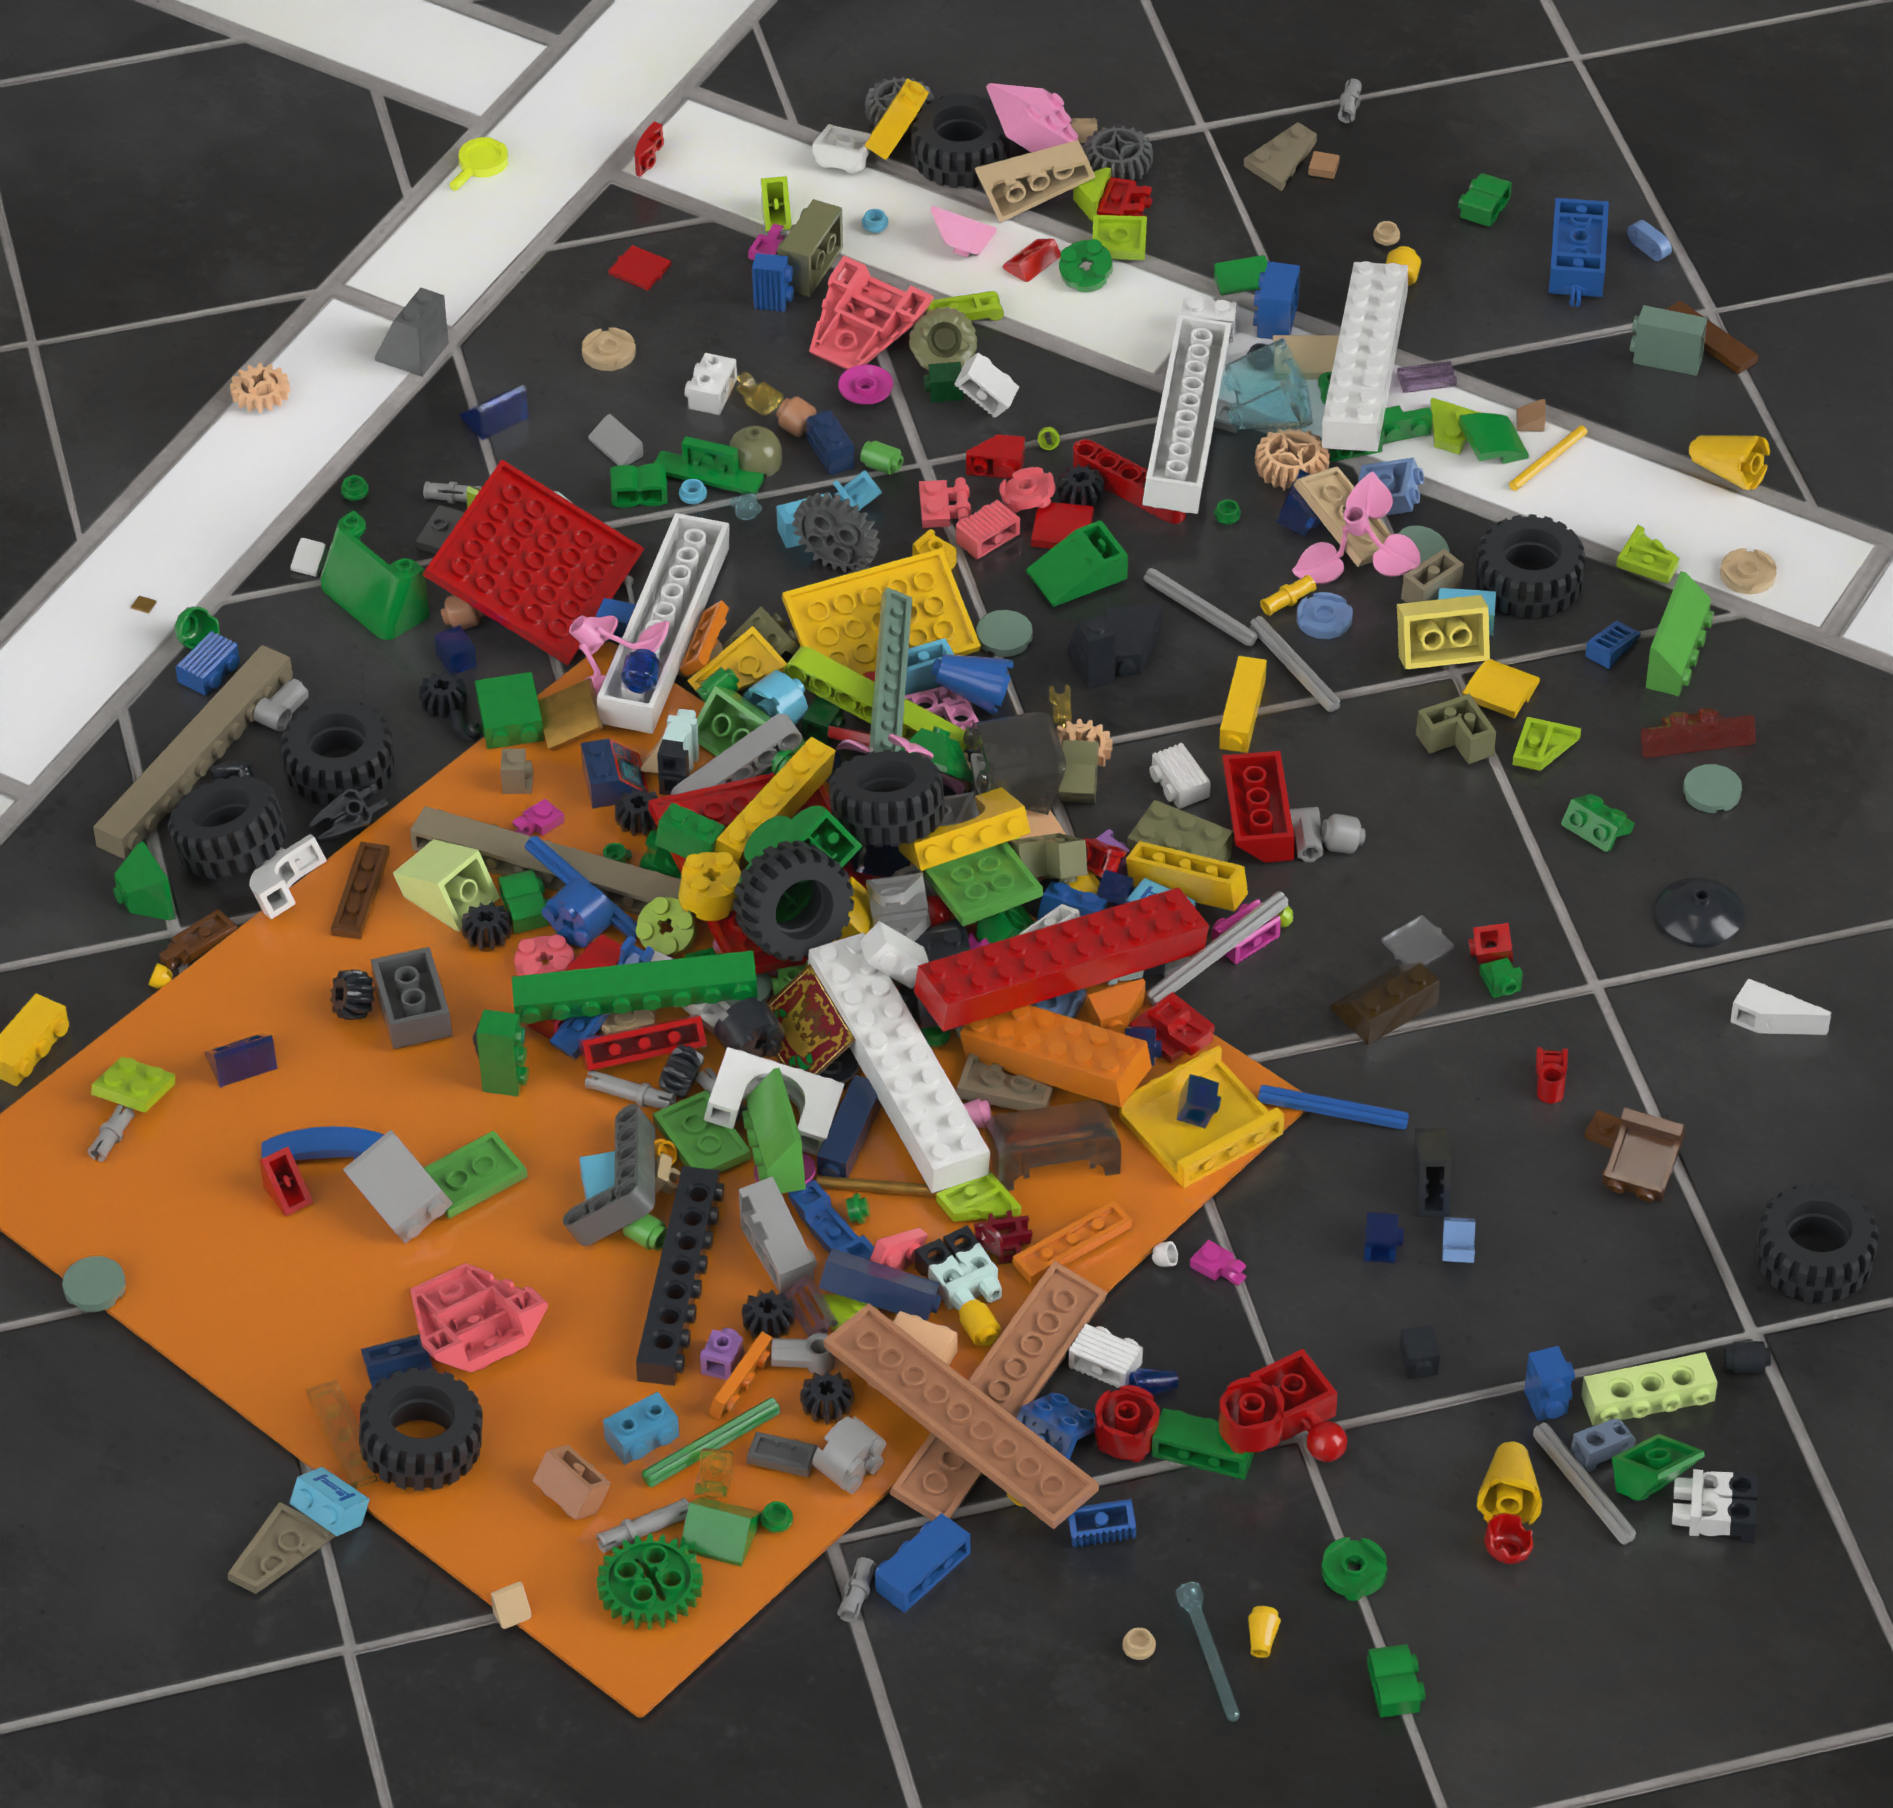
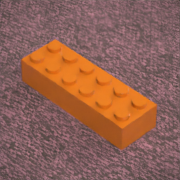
M1032 1005L966 1024L960 1031L963 1050L967 1059L969 1054L972 1053L979 1056V1062L991 1066L995 1063L1003 1066L1004 1071L1024 1075L1033 1080L1121 1108L1152 1068L1147 1041Z

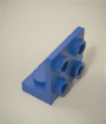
M1050 1393L1021 1406L1017 1416V1420L1068 1460L1071 1458L1077 1440L1095 1432V1415L1087 1409L1078 1408L1073 1405L1066 1396L1059 1393Z

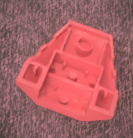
M843 256L829 277L826 299H823V310L820 321H817L809 351L811 354L846 370L854 366L866 365L918 322L934 297L911 285L907 292L873 278L870 276L866 265Z
M467 1263L410 1289L422 1347L436 1361L471 1373L484 1369L490 1363L503 1357L511 1356L518 1350L528 1346L548 1308L547 1302L533 1288L527 1286L523 1289L515 1287L512 1280L505 1278L502 1282L494 1279L491 1272Z

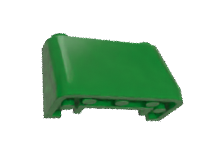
M352 511L342 517L337 524L320 577L321 587L326 595L375 636L383 640H392L430 617L426 577L423 576L425 569L416 561L408 558L399 559L390 565L387 564L361 542L360 536L366 530V523L363 517L357 512Z

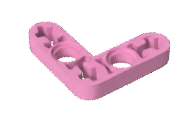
M943 686L905 696V699L917 705L924 702L930 703L932 706L926 710L939 717L944 716L947 721L966 732L969 731L971 739L968 746L976 750L982 748L983 730L969 701ZM963 715L968 717L969 719L963 722L956 721L954 718L956 716Z

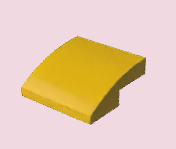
M1490 659L1484 661L1464 689L1463 695L1470 693L1478 705L1515 719L1524 702L1528 703L1540 682V678Z

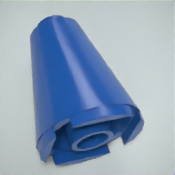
M943 654L941 659L935 658L931 674L935 675L936 683L986 712L997 715L998 710L995 708V705L1000 707L1002 705L1011 677L1007 675V667L1013 668V661L1001 658Z

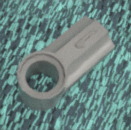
M293 678L291 681H287L271 699L263 698L258 702L254 710V720L278 732H283L292 718V713L309 697L308 690L299 680Z
M1319 808L1290 809L1297 857L1303 859L1304 862H1315L1317 858L1323 856Z
M816 1333L808 1339L773 1338L771 1365L808 1368L813 1374L816 1372L819 1375H824L827 1369L830 1372L834 1368L835 1359L834 1355L824 1348V1339L828 1335Z

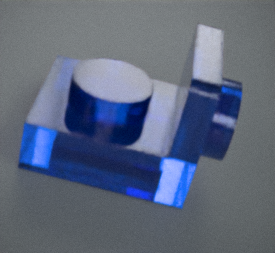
M1105 870L1096 895L1099 898L1106 899L1107 902L1113 903V907L1125 904L1127 898L1134 890V880L1131 877Z

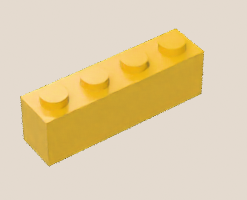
M1142 841L1137 843L1126 858L1129 884L1132 887H1137L1144 878H1147L1169 889L1179 887L1186 897L1195 900L1197 903L1234 912L1248 894L1245 867Z

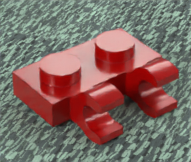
M1110 177L1098 206L1097 215L1145 216L1140 214L1143 213L1144 208H1150L1152 198L1146 197L1150 196L1152 188L1149 186H1136V181Z

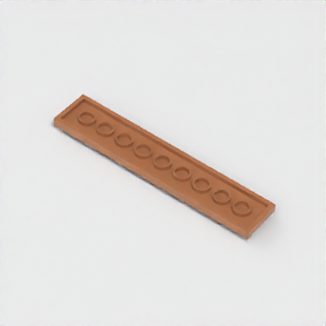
M1053 1261L968 1381L1017 1419L1021 1406L1035 1400L1069 1352L1070 1346L1075 1342L1084 1325L1090 1322L1106 1299L1107 1292L1058 1262ZM930 1433L891 1488L890 1495L932 1521L941 1513L951 1519L983 1473L933 1433Z
M868 1303L824 1339L825 1349L1052 1529H1055L1099 1491L1098 1482Z

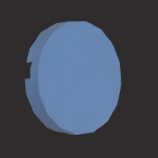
M1319 592L1313 594V597L1308 599L1305 597L1297 606L1296 622L1299 628L1309 636L1317 639H1332L1340 637L1349 630L1352 625L1353 609L1351 605L1349 607L1342 596Z

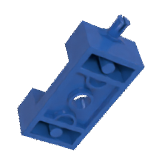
M1555 198L1549 293L1570 295L1569 304L1574 307V300H1576V307L1581 305V296H1603L1609 201Z

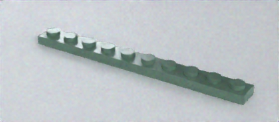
M888 587L883 592L881 599L869 752L875 751V753L883 752V750H891L893 752L901 750L900 746L888 740L889 734H894L902 737L912 597Z

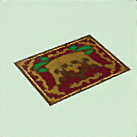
M811 964L805 967L767 1003L785 1030L784 1038L780 1043L782 1050L775 1055L780 1064L819 1075L856 1041Z

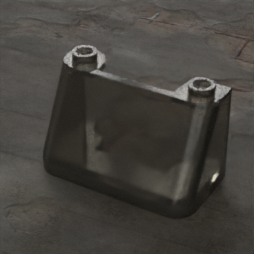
M1037 711L976 722L971 727H967L964 732L963 743L966 745L967 750L971 752L981 748L986 764L984 770H980L977 776L976 785L980 788V793L983 794L1002 787L1023 804L1025 810L1048 815L1066 769V758L1051 715Z
M1086 1100L1017 1112L998 1113L986 1122L985 1137L988 1149L990 1150L995 1177L1008 1191L1014 1190V1181L1019 1176L1023 1175V1179L1030 1178V1168L1088 1159L1090 1169L1096 1168V1164L1103 1167L1105 1176L1120 1174L1121 1142L1106 1106L1101 1101Z

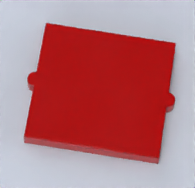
M632 245L622 256H618V261L608 270V274L649 290L658 279H662V275L672 265V262Z

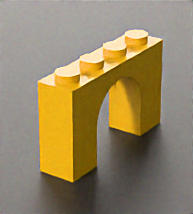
M1002 787L974 796L979 816L955 825L938 826L934 832H930L923 839L918 838L914 843L900 844L898 846L899 852L922 871L1030 834L1031 831L1025 806Z

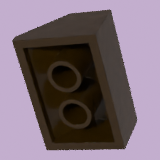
M1421 962L1399 964L1332 1003L1330 1009L1369 1045L1436 1006L1439 1000L1440 980Z

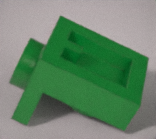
M1508 957L1480 965L1479 973L1493 998L1521 991L1523 972L1520 967L1513 968Z

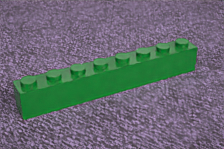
M753 951L512 977L515 1014L520 1015V1023L528 1024L553 1019L565 1020L582 1016L595 1017L610 1013L624 1014L629 1011L656 1010L658 1008L674 1006L686 1007L702 1003L715 1004L721 1001H741L751 997H758Z

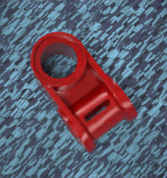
M1081 838L1085 840L1087 849V870L1108 880H1118L1119 875L1117 871L1121 858L1125 857L1126 851L1098 839Z
M1537 1047V1096L1545 1103L1554 1104L1560 1102L1564 1097L1568 1048H1563L1562 1051H1552Z

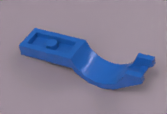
M629 935L620 947V957L617 965L651 962L655 951L649 946L645 951L635 946L636 939ZM601 1014L595 1017L567 1018L549 1042L553 1047L576 1060L581 1054L578 1039L594 1036L610 1014Z

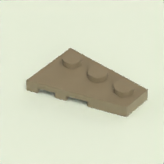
M1297 122L1245 157L1244 167L1282 191L1286 186V180L1296 172L1299 162L1306 158L1316 144L1317 134Z
M970 1053L956 1093L960 1099L968 1101L980 1098L981 1101L988 1100L989 1104L1001 1108H1011L1031 1114L1046 1115L1052 1098L1053 1088L1024 1075H1009L1003 1072V1066L995 1063L988 1066L979 1062V1056Z
M279 1502L228 1572V1580L257 1594L335 1538V1535L307 1515Z

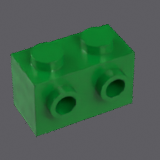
M672 802L659 820L655 845L684 858H687L690 854L714 852L716 839L725 830V825Z

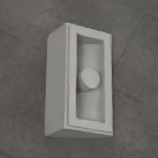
M611 414L604 417L588 436V440L617 465H629L643 457L642 441Z

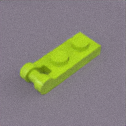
M995 291L935 299L926 310L927 314L928 311H933L936 308L950 307L951 309L963 312L966 318L971 321L985 318L997 321L1004 316L999 295Z

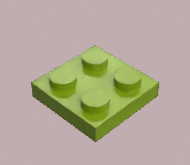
M1094 215L1092 239L1099 240L1108 249L1112 259L1145 260L1147 216Z
M121 1057L92 1084L91 1095L145 1113L175 1085V1074L164 1071L159 1067H152L137 1062L133 1058Z

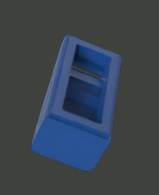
M1615 621L1587 642L1585 657L1609 669L1638 640L1641 632L1619 621Z

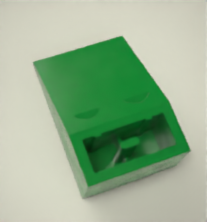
M1099 520L1073 531L1029 566L1026 572L1050 604L1055 607L1126 580L1128 575V554L1104 523Z

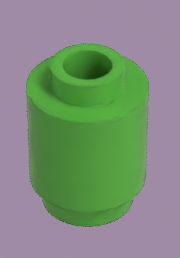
M867 441L862 448L860 461L865 463L866 467L892 475L895 471L898 472L903 464V456H901V450L878 441Z
M648 1213L637 1221L623 1227V1234L648 1250L654 1249L658 1251L664 1246L668 1228H666L664 1222Z

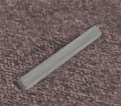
M1153 568L1147 570L1144 576L1145 582L1246 646H1253L1258 638L1256 632Z
M1258 616L1250 621V629L1258 634L1260 640L1328 712H1333L1340 707V699L1262 616Z
M1547 1423L1536 1426L1533 1429V1437L1618 1541L1623 1545L1632 1542L1636 1534L1634 1528Z

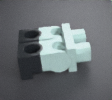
M679 709L677 716H668L667 727L657 753L659 794L671 795L673 788L690 776V772L693 770V761H698V722L694 710Z
M968 1225L943 1236V1242L939 1238L915 1249L916 1270L921 1276L925 1275L927 1279L940 1283L937 1294L942 1296L948 1310L955 1307L959 1311L963 1304L980 1295H983L986 1301L990 1303L1002 1297V1287L998 1281V1268L991 1262ZM963 1238L962 1243L954 1245L956 1240ZM936 1251V1255L927 1258L930 1252Z

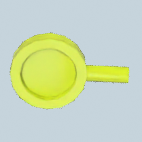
M490 137L475 138L463 144L459 150V166L462 171L449 183L450 188L457 191L471 176L484 178L502 172L508 165V149L505 144Z

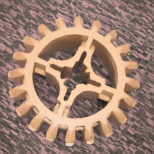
M1288 427L1286 431L1278 428L1276 434L1268 432L1267 437L1261 438V442L1257 445L1255 451V465L1259 477H1263L1265 483H1272L1273 488L1281 486L1283 491L1287 488H1293L1296 491L1293 485L1297 479L1329 468V453L1327 448H1322L1320 436H1313L1311 430L1302 432L1301 428L1291 430Z

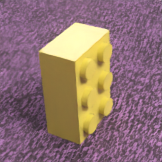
M1481 595L1397 604L1399 658L1405 669L1490 660L1488 606Z

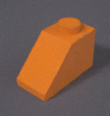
M1144 979L1087 994V1016L1093 1025L1097 1023L1099 1027L1115 1032H1128L1129 1023L1136 1019L1145 1003Z

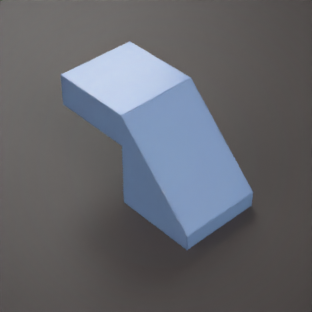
M1444 1217L1443 1261L1474 1263L1475 1219Z

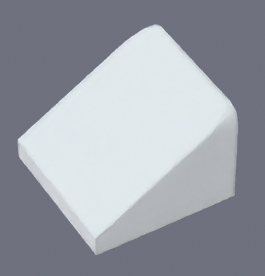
M301 538L290 567L291 570L317 577L328 555L326 544Z

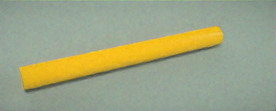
M1583 425L1578 426L1511 480L1509 487L1513 491H1517L1587 434V429Z

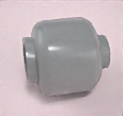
M1333 814L1328 820L1325 819L1321 825V842L1324 843L1328 851L1352 854L1356 851L1358 845H1363L1365 829L1361 828L1357 817Z

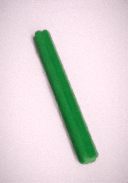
M768 1398L642 1471L644 1482L648 1487H654L777 1416L780 1413L778 1402L774 1398Z

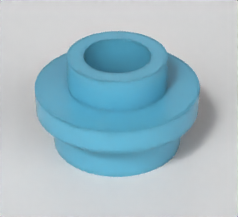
M870 209L862 218V226L865 230L872 233L881 232L888 227V217L880 209Z
M698 479L684 481L679 489L680 499L688 504L700 503L707 496L706 487Z

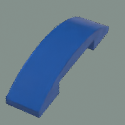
M330 1126L300 1129L263 1141L262 1158L288 1146L294 1160L354 1156L355 1160L384 1134L353 1127Z
M815 1180L807 1183L805 1190L788 1193L791 1203L804 1224L829 1254L833 1248L870 1260L875 1247L864 1235L857 1236L833 1209L831 1198Z

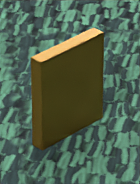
M139 595L131 608L149 614L157 601Z

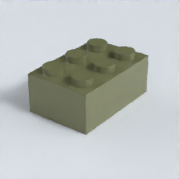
M813 199L808 207L802 210L798 222L791 226L787 238L780 242L777 255L788 256V265L793 266V276L789 286L794 287V293L810 297L843 249L842 207Z
M1154 800L1127 837V848L1131 852L1137 843L1142 841L1227 862L1232 855L1233 831Z

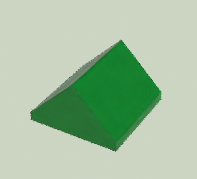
M699 1497L689 1502L680 1547L688 1545L690 1554L695 1553L701 1557L742 1567L760 1524L761 1512Z

